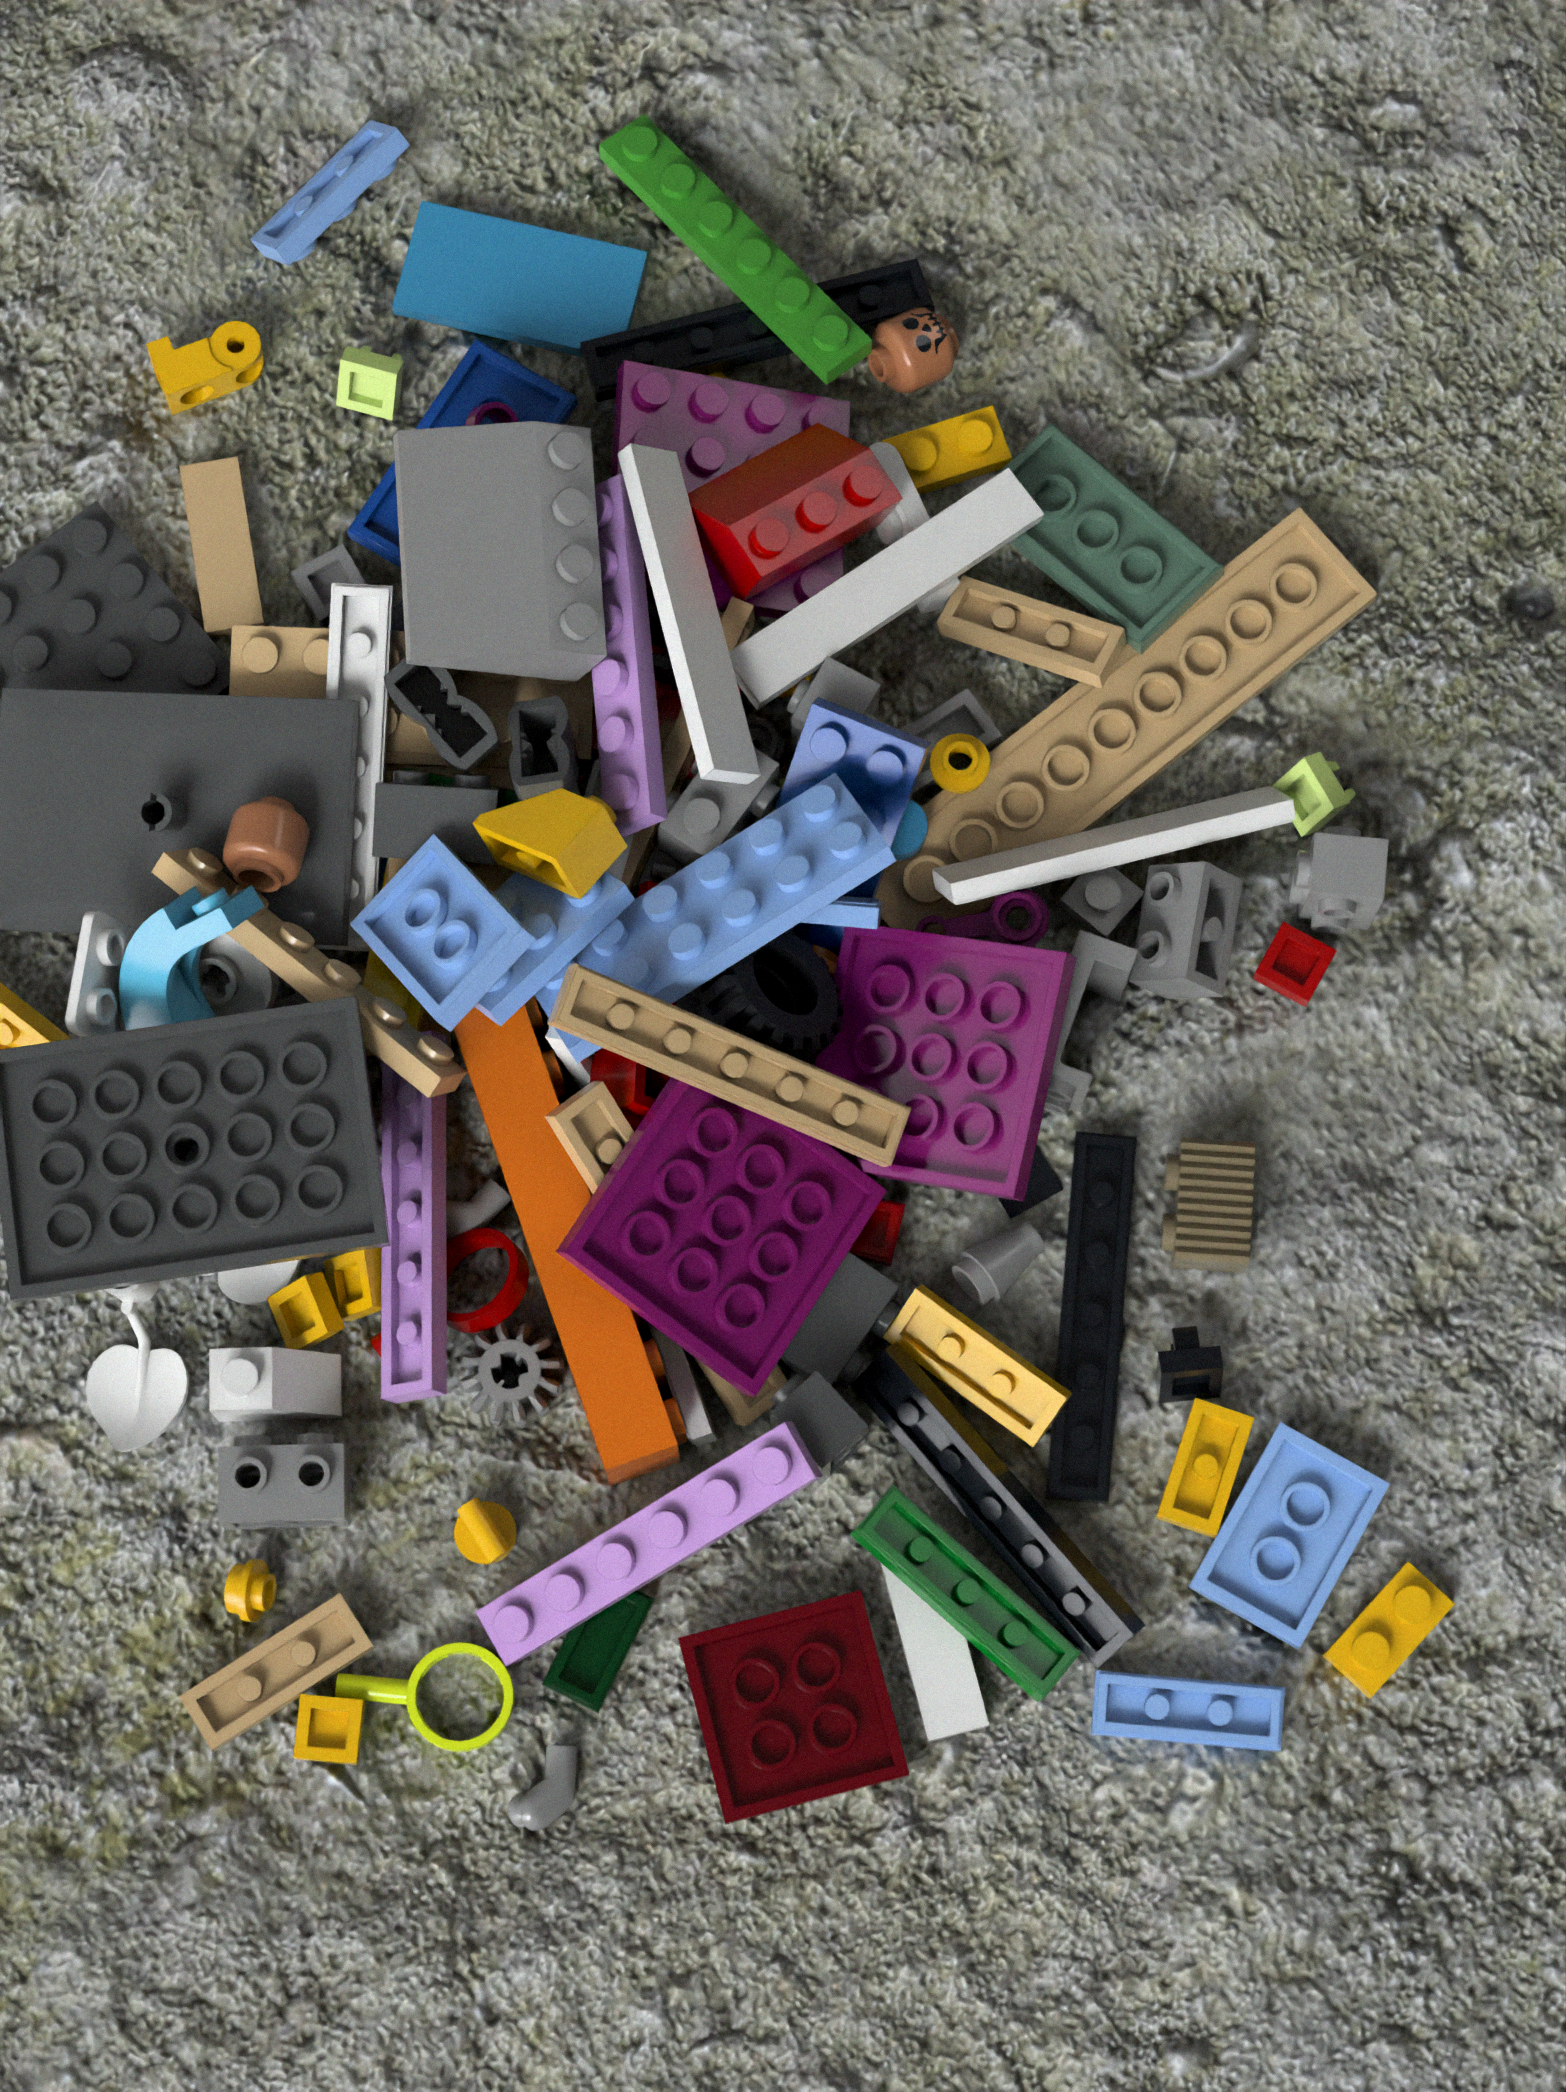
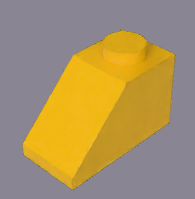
M563 788L480 814L472 823L497 864L578 899H581L628 847L614 824L617 821L614 811L603 800L593 795L585 798Z

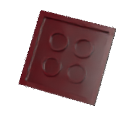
M861 1590L678 1638L725 1825L909 1777L907 1762Z

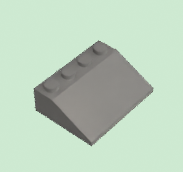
M540 421L398 430L393 435L406 663L577 682L607 656L591 428Z

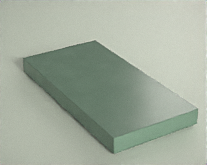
M1052 422L996 474L998 475L1009 467L1044 513L1043 518L1038 524L1009 543L1099 620L1125 628L1126 643L1140 655L1224 575V566Z

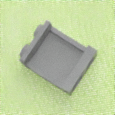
M1079 930L1071 955L1077 959L1044 1110L1061 1115L1067 1114L1068 1109L1081 1112L1093 1075L1064 1065L1060 1059L1085 990L1120 1001L1138 952L1137 949Z

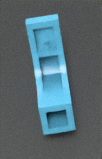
M252 885L231 896L222 887L203 898L196 886H194L155 912L141 924L127 945L120 968L119 1001L126 1030L216 1017L200 985L198 973L200 953L205 943L234 929L265 907Z

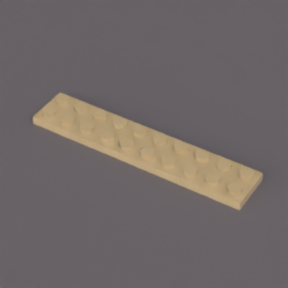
M1298 507L1225 565L1224 575L1142 655L1129 644H1126L1102 689L1078 682L990 752L989 774L979 788L964 794L943 790L921 808L926 815L928 823L925 843L914 856L905 860H896V862L885 869L875 896L876 899H880L879 902H882L881 924L884 927L915 931L919 921L930 915L949 919L988 912L997 896L955 905L935 889L932 869L1091 830L1374 603L1378 593L1308 515ZM939 924L929 925L924 931L926 933L945 935L944 927Z

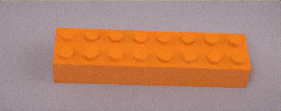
M534 996L529 999L501 1027L474 1007L457 1024L453 1031L609 1484L613 1486L679 1463L681 1461L678 1445L688 1442L685 1434L686 1430L675 1398L662 1401L658 1387L667 1384L660 1354L654 1338L642 1342L638 1332L639 1328L647 1326L646 1320L556 1252L593 1194L544 1117L558 1107V1100L567 1098V1094L553 1049L541 1053L538 1045L547 1042V1039L545 1038L544 1023Z

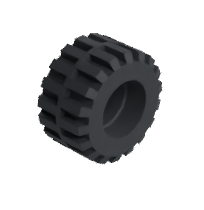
M791 928L676 1002L677 1007L806 1063L810 1062L836 1040L835 1036L841 1032L843 1025L840 1016L844 1014L843 1002L837 996L840 988L836 979L831 977L828 972L830 967L823 957L819 958L812 950L813 946L805 938L802 940L798 938Z

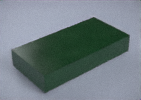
M636 1590L570 1630L542 1686L599 1714L655 1599Z

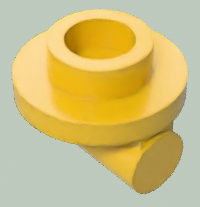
M476 1497L457 1510L459 1517L454 1527V1539L459 1551L468 1560L482 1565L493 1564L504 1559L512 1551L517 1538V1528L512 1515L506 1508L494 1502L480 1501Z

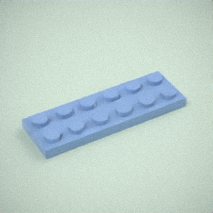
M833 773L637 897L634 902L535 994V997L549 1018L568 965L577 963L672 1004L896 862V859L888 844L838 775ZM555 1028L577 1064L602 1048Z

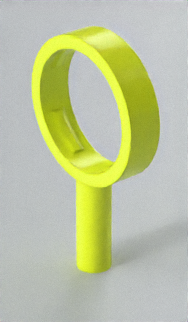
M461 1642L446 1644L429 1652L416 1665L409 1680L338 1673L335 1688V1697L407 1705L410 1719L418 1732L433 1745L452 1752H470L483 1748L493 1742L508 1725L515 1703L513 1682L503 1663L487 1649L475 1644ZM458 1654H467L481 1658L482 1661L495 1671L501 1685H503L504 1691L503 1707L493 1725L479 1736L464 1741H454L440 1737L439 1734L427 1725L418 1708V1690L426 1673L442 1659Z

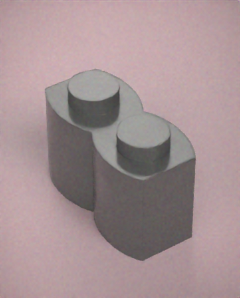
M405 657L384 676L385 686L394 703L407 718L417 725L426 728L428 737L437 752L453 768L470 774L501 746L495 727L487 714L473 701L459 695L457 687L446 668L407 664Z
M559 696L515 702L508 716V730L513 746L509 770L517 801L520 802L559 788L580 795L577 784L580 779L581 765L567 708L563 700Z

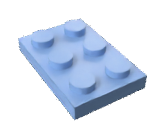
M434 833L350 923L353 929L435 1021L450 1032L536 940L458 855Z
M605 871L581 899H578L515 872L493 894L526 927L536 940L474 1007L501 1027L635 901L627 886Z
M1280 1422L1188 1587L1292 1647L1299 1649L1390 1483Z

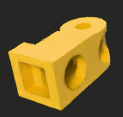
M241 321L226 322L219 326L211 337L177 349H173L168 336L146 344L152 368L172 415L251 385L259 379L265 367L260 335L254 327Z

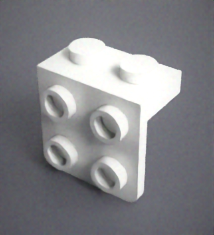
M87 911L82 920L65 1015V1024L69 1030V1037L72 1039L126 1031L119 1001V976L127 945L137 930L101 911Z

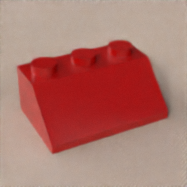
M820 423L810 426L687 493L701 546L735 598L742 601L751 598L876 528L903 499L870 448Z

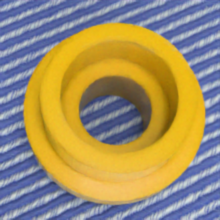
M955 733L942 738L934 746L930 756V772L935 782L944 790L956 794L969 793L979 788L988 777L990 770L989 752L985 745L976 737L964 733ZM962 753L967 755L972 763L967 769L957 770L950 765V757L954 754Z
M250 1559L246 1564L236 1563L232 1566L227 1576L224 1592L225 1606L229 1613L238 1614L242 1621L257 1622L262 1617L264 1611H269L275 1602L277 1593L276 1577L274 1574H270L269 1567L264 1560Z

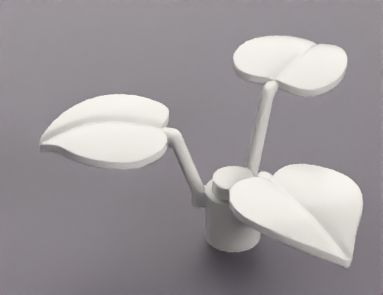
M301 1260L216 1272L218 1273V1284L221 1291L237 1303L261 1305L268 1302L267 1298L292 1283L298 1272ZM216 1273L202 1274L199 1276H210ZM160 1281L104 1289L122 1301L121 1311L127 1315L139 1344L138 1349L130 1345L120 1344L105 1350L92 1363L86 1380V1396L91 1413L107 1434L114 1449L120 1452L138 1449L164 1433L180 1414L188 1395L189 1377L183 1358L171 1349L162 1348L150 1351L151 1340L137 1310L138 1304H142L154 1296Z

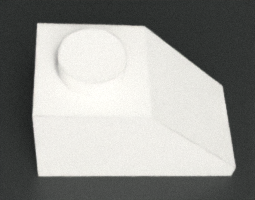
M279 1347L209 1349V1411L219 1422L343 1418L342 1356L340 1354Z

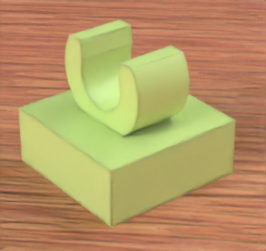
M365 345L360 349L347 346L340 358L336 406L392 421L400 404L404 364L401 355L394 353L392 357L371 352L372 347Z
M1321 752L1301 759L1272 785V787L1293 799L1296 819L1292 820L1301 837L1320 830L1350 804V801L1356 795L1352 788L1343 790L1334 775L1340 767L1337 762H1326Z

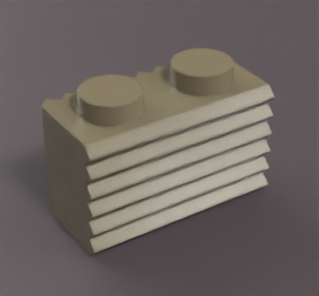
M1181 1137L1177 1147V1154L1166 1153L1163 1188L1164 1190L1175 1191L1173 1214L1163 1213L1160 1250L1171 1251V1268L1208 1270L1212 1272L1221 1271L1224 1273L1233 1272L1237 1274L1245 1272L1250 1261L1255 1143Z

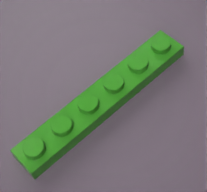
M645 114L599 144V158L826 385L871 354L872 339Z

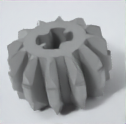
M499 1323L496 1325V1334L499 1342L493 1345L485 1335L481 1333L476 1334L473 1340L477 1348L483 1353L482 1357L473 1354H462L460 1363L464 1368L476 1372V1374L465 1376L459 1380V1387L462 1392L472 1393L480 1391L469 1404L471 1411L474 1414H479L494 1404L490 1414V1422L495 1427H500L503 1424L507 1410H513V1417L518 1428L526 1427L527 1417L524 1408L530 1405L538 1415L546 1417L550 1410L546 1402L540 1397V1394L543 1393L554 1397L561 1396L563 1391L560 1383L546 1378L564 1370L561 1358L543 1359L554 1346L552 1339L549 1336H545L529 1346L533 1329L527 1323H523L519 1328L516 1340L510 1339L506 1323ZM508 1362H516L519 1371L525 1366L528 1368V1373L519 1376V1386L512 1389H507L503 1379L498 1384L495 1382L496 1377L504 1374V1364Z

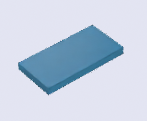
M421 201L392 309L395 315L582 357L580 342L630 330L648 263V251Z

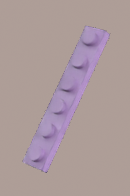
M618 474L595 485L607 656L594 666L591 671L603 801L614 811L617 817V821L614 824L623 838L664 821L668 817L644 558L622 474Z
M433 1030L421 1032L422 1035H431L446 1044V1036ZM382 1061V1180L391 1246L382 1247L381 1399L397 1404L447 1394L446 1094L427 1098Z
M792 1421L783 1422L476 1611V1614L505 1667L515 1665L817 1481L823 1475Z

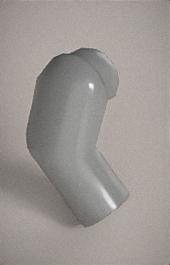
M488 1179L468 1202L446 1200V1239H453L457 1235L472 1229L486 1228L512 1200L511 1197L496 1182Z
M548 1745L546 1747L544 1780L526 1794L517 1793L509 1803L508 1815L515 1826L519 1828L526 1827L531 1831L544 1829L572 1806L575 1799L578 1747Z

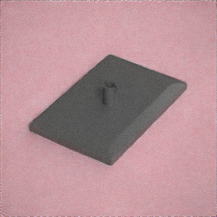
M2 688L0 720V930L80 934L83 916L87 911H101L137 930L151 915L180 896L151 872L163 852L191 848L205 850L222 863V872L236 884L240 885L235 881L233 873L229 871L223 861V849L233 813L245 803L259 801L263 797L272 796L282 798L294 806L295 811L304 817L310 828V837L299 877L289 885L281 886L277 891L270 893L259 892L269 903L267 909L283 922L294 923L306 930L315 940L313 945L348 946L360 702L341 699ZM165 809V814L162 819V812Z
M350 996L1 1049L0 1214L10 1300L18 1303L391 1246L358 998ZM192 1145L199 1148L197 1156L193 1160L185 1162L187 1153L193 1150Z

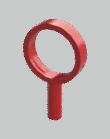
M490 1228L472 1229L457 1235L446 1243L447 1281L454 1268L464 1258L478 1250L501 1248L507 1251L509 1257L507 1279L493 1300L482 1308L469 1313H452L447 1311V1325L456 1331L477 1333L498 1325L512 1314L526 1292L529 1281L527 1259L523 1252L504 1233ZM379 1332L370 1339V1342L381 1357V1332Z

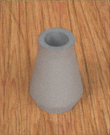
M1022 1221L1013 1229L959 1254L960 1261L952 1267V1274L962 1292L976 1305L983 1306L988 1301L998 1302L1030 1263L1045 1251V1245L1038 1232L1029 1223Z

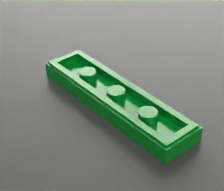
M895 1485L886 1490L850 1533L857 1542L1035 1701L1039 1702L1047 1696L1081 1654L1079 1649Z

